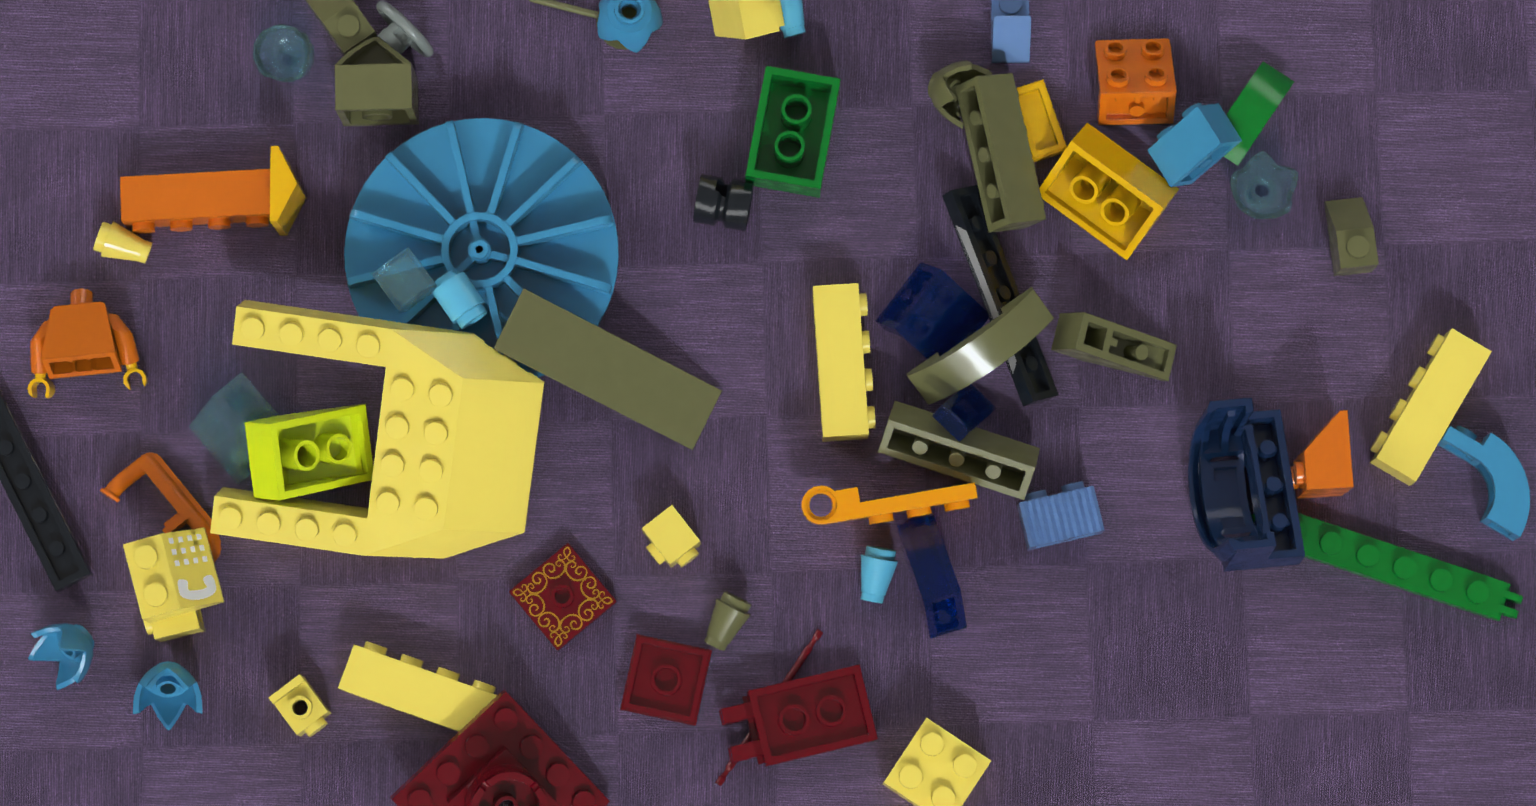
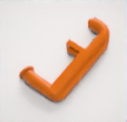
M148 452L141 455L117 474L105 488L100 489L102 494L118 503L120 495L146 474L177 511L174 516L164 523L165 527L162 531L164 533L176 532L185 524L191 529L204 527L214 563L219 558L222 550L219 534L210 533L212 519L158 454Z

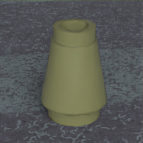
M724 591L721 599L716 598L704 642L725 651L727 645L730 644L751 616L748 611L752 604L732 593Z

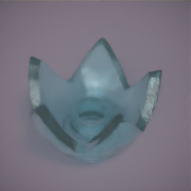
M1260 151L1250 158L1242 169L1235 171L1231 176V192L1238 208L1254 219H1273L1283 216L1291 210V197L1297 186L1298 172L1290 167L1278 166L1269 154ZM1258 185L1265 186L1268 189V196L1259 197L1255 193V187Z

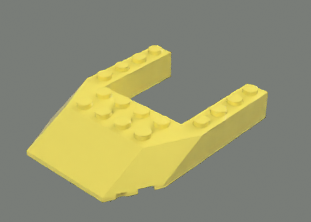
M244 300L236 306L232 345L386 367L368 508L296 497L280 501L254 498L253 491L222 487L214 496L210 533L361 556L444 559L525 532L545 384L543 380L533 373L527 372L518 366L514 360L505 354L502 355L486 344L479 336L470 332Z

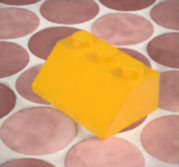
M1088 122L1071 140L1039 188L1044 201L1125 260L1129 259L1179 190L1177 187H1170L1165 178Z

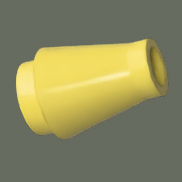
M114 221L112 224L102 222L93 250L100 252L101 257L137 261L146 264L153 243L144 240Z

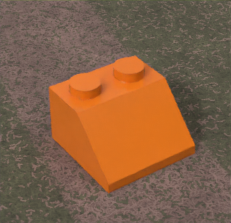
M1341 410L1333 416L1293 461L1294 465L1290 466L1293 486L1296 489V499L1343 496L1354 487L1348 410Z

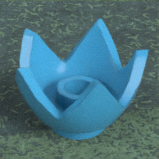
M600 0L599 2L600 13L597 22L599 38L607 41L618 40L632 52H639L647 43L651 33L658 30L663 24L661 10L655 0ZM626 7H632L636 10V15L633 18H626L622 14V10Z
M68 623L52 624L30 633L34 638L42 637L34 646L28 660L59 662L56 680L57 690L74 682L78 684L84 679L92 663L94 640L83 626Z
M171 661L161 662L148 670L139 681L133 699V714L140 713L147 706L151 705L167 730L173 727L186 705H189L197 713L202 714L203 710L202 695L197 681L187 669Z

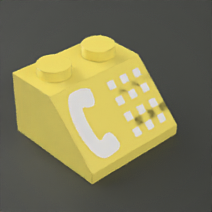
M204 527L162 533L123 544L141 616L146 622H157L225 602Z

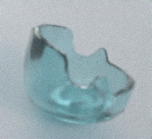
M277 24L261 31L253 45V60L263 76L285 83L294 82L304 78L313 66L314 45L308 35L294 26Z

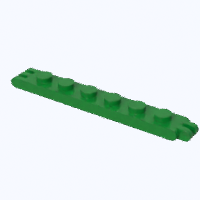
M1298 513L1305 558L1491 620L1500 621L1502 615L1517 619L1519 611L1505 606V603L1509 601L1521 604L1523 596L1510 592V583ZM1251 514L1253 523H1255V516Z

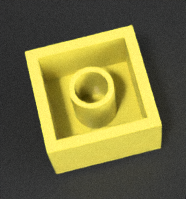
M926 717L883 782V785L914 806H962L989 766L991 760Z

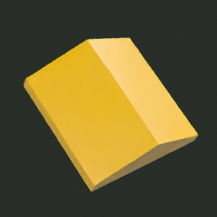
M271 146L270 223L280 236L288 235L306 200V196L279 146Z

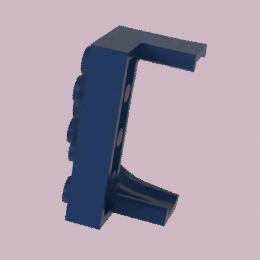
M1252 397L1210 401L1194 428L1189 449L1188 487L1194 523L1205 547L1222 561L1224 572L1299 565L1305 557L1281 410L1253 412ZM1236 456L1239 458L1236 460L1209 462L1214 457ZM1244 465L1248 474L1255 523L1252 520L1247 497Z

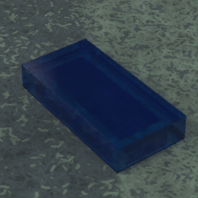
M970 384L942 404L932 416L961 442L983 423L996 408L980 391Z

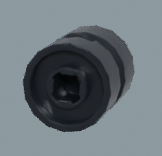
M701 174L693 222L714 226L718 221H721L725 228L746 231L754 183L733 179L729 184H725L722 177Z

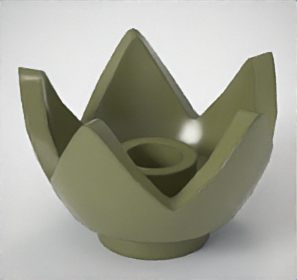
M970 61L952 63L932 75L928 85V95L932 99L936 110L946 120L963 129L964 122L959 119L962 115L955 87L976 76L992 75V72L979 65L972 64Z

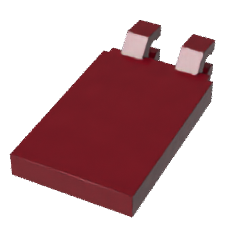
M860 664L747 691V696L742 697L743 704L722 708L718 711L722 726L747 720L751 733V742L728 748L731 764L757 758L758 765L764 763V767L878 740Z

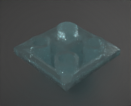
M241 372L211 397L189 425V428L239 485L251 475L244 422L277 416L279 414Z

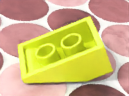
M366 404L277 415L244 422L254 498L280 501L372 480L373 460Z

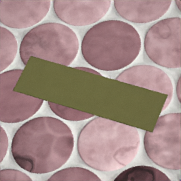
M524 288L493 348L693 450L722 390Z

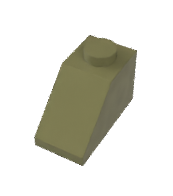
M1363 197L1325 201L1324 206L1334 276L1372 272L1379 265L1374 226Z

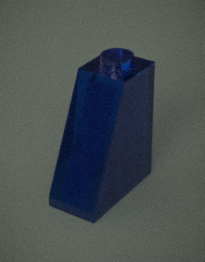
M934 514L926 517H914L904 524L897 525L901 548L930 639L967 628L961 589Z

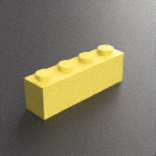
M859 283L813 286L812 295L822 441L868 439L869 429H876L875 408L874 406H867L866 391H873L872 368H864V354L870 353L869 330L862 331L861 316H868L866 293H859Z
M1453 328L1444 336L1438 333L1427 351V354L1432 356L1425 369L1419 366L1408 383V386L1413 388L1406 401L1400 398L1393 408L1389 418L1394 420L1388 433L1381 430L1373 442L1370 450L1375 455L1370 463L1408 486L1415 483L1492 351Z
M368 641L365 642L364 648L353 645L338 689L457 732L497 696L494 694L495 686L475 679L472 686L458 681L460 674L442 667H438L436 673L422 669L424 661L405 654L401 655L400 660L386 656L387 648Z

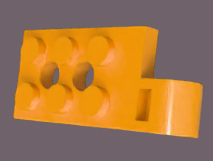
M975 483L860 502L858 487L834 491L830 487L820 485L809 489L804 494L801 501V511L809 522L816 525L868 518L869 525L893 521V513L906 511L907 518L932 514L931 507L944 505L945 512L969 508V500L976 499L978 496ZM823 494L830 499L832 508L828 515L819 517L811 512L809 504L813 496Z

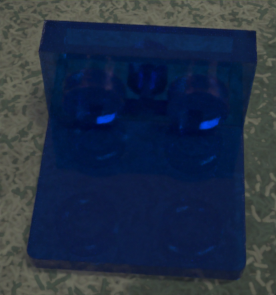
M921 262L875 321L884 330L904 338L924 358L928 359L937 352L941 356L981 329L989 317L986 310L943 270Z

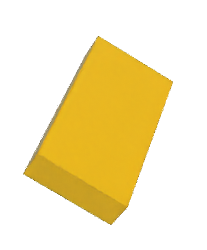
M1044 79L1017 87L1033 161L1037 162L1062 154L1067 145Z

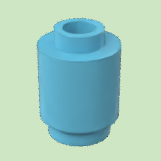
M451 270L435 281L437 288L432 294L452 323H458L462 330L470 327L487 314L486 309L483 307L485 301L465 272L456 274L454 270Z

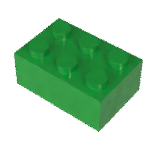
M766 66L746 169V182H752L756 187L820 198L841 79Z

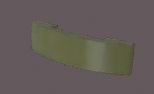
M1032 287L1000 308L1002 311L1001 315L941 356L938 352L906 373L928 405L962 390L1000 366L1027 345L1054 319Z

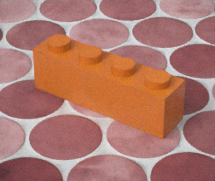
M270 169L120 177L121 222L128 229L132 228V232L137 234L155 232V227L170 226L171 231L175 232L193 230V225L208 224L209 229L214 230L231 228V223L246 222V226L252 228L269 226Z

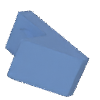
M991 0L992 63H1029L1031 40L1029 0Z

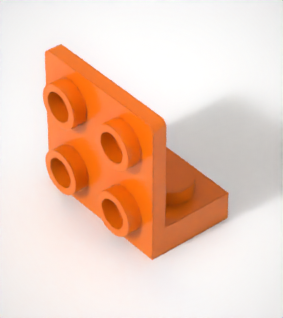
M1161 38L1095 41L1099 83L1098 125L1173 124L1177 90L1170 40Z

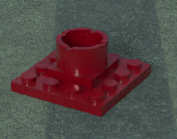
M505 689L390 796L397 806H499L504 800H510L508 806H606L610 802Z

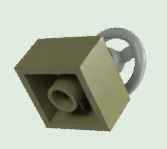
M381 0L377 2L376 9L389 26L384 28L377 37H372L351 49L335 64V111L343 126L419 124L418 78L411 62L401 54L409 46L424 57H431L434 50L425 36L400 11L388 2Z

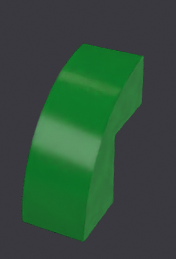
M1264 61L1226 114L1242 141L1224 157L1237 166L1294 83L1293 80Z

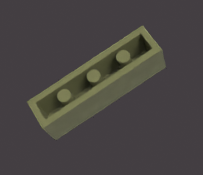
M1013 73L976 76L956 86L955 89L988 233L1024 229L1046 220L1044 202L1038 185L1036 168L1032 159L1027 129L1024 124Z
M894 401L878 452L1024 500L1036 468L1040 448Z

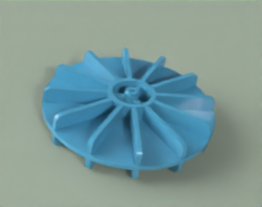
M491 118L451 120L415 135L398 146L394 151L389 152L385 159L375 168L362 187L349 216L344 247L345 273L352 302L360 317L470 332L476 334L486 344L494 348L523 288L596 326L600 324L614 292L619 262L618 236L612 210L602 187L589 168L568 147L544 132L523 123ZM451 270H454L456 274L465 272L485 301L483 307L486 309L487 314L463 330L458 323H452L432 294L437 288L435 281ZM514 360L518 366L527 372L533 373L538 378L544 376V374Z

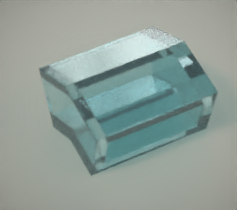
M409 247L389 259L372 273L375 280L399 312L409 311L421 300L431 295L437 286Z

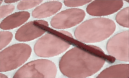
M819 629L815 631L812 640L805 646L782 683L793 680L811 653L814 644L823 635L822 631ZM750 731L741 744L752 741ZM729 761L726 769L715 783L722 786L727 775L733 770L737 762L731 764V761Z

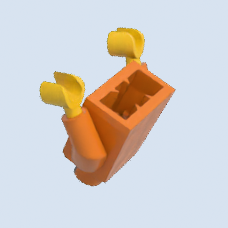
M79 288L71 291L70 305L54 306L50 310L49 320L42 323L30 341L31 372L35 373V379L30 381L27 390L33 398H37V386L41 382L46 386L45 395L48 399L52 398L55 393V385L50 379L122 372L121 365H125L127 369L123 382L128 389L132 390L129 376L134 372H138L142 376L144 387L147 384L146 373L138 369L137 366L140 358L132 331L119 315L108 312L104 302H93V293L88 289Z

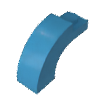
M1449 426L1438 445L1474 466L1482 475L1487 486L1488 503L1480 522L1511 541L1520 538L1528 520L1530 489L1525 471L1519 459L1511 448L1493 433L1486 435L1481 443L1475 441L1477 436L1472 431L1462 426H1457L1456 428Z

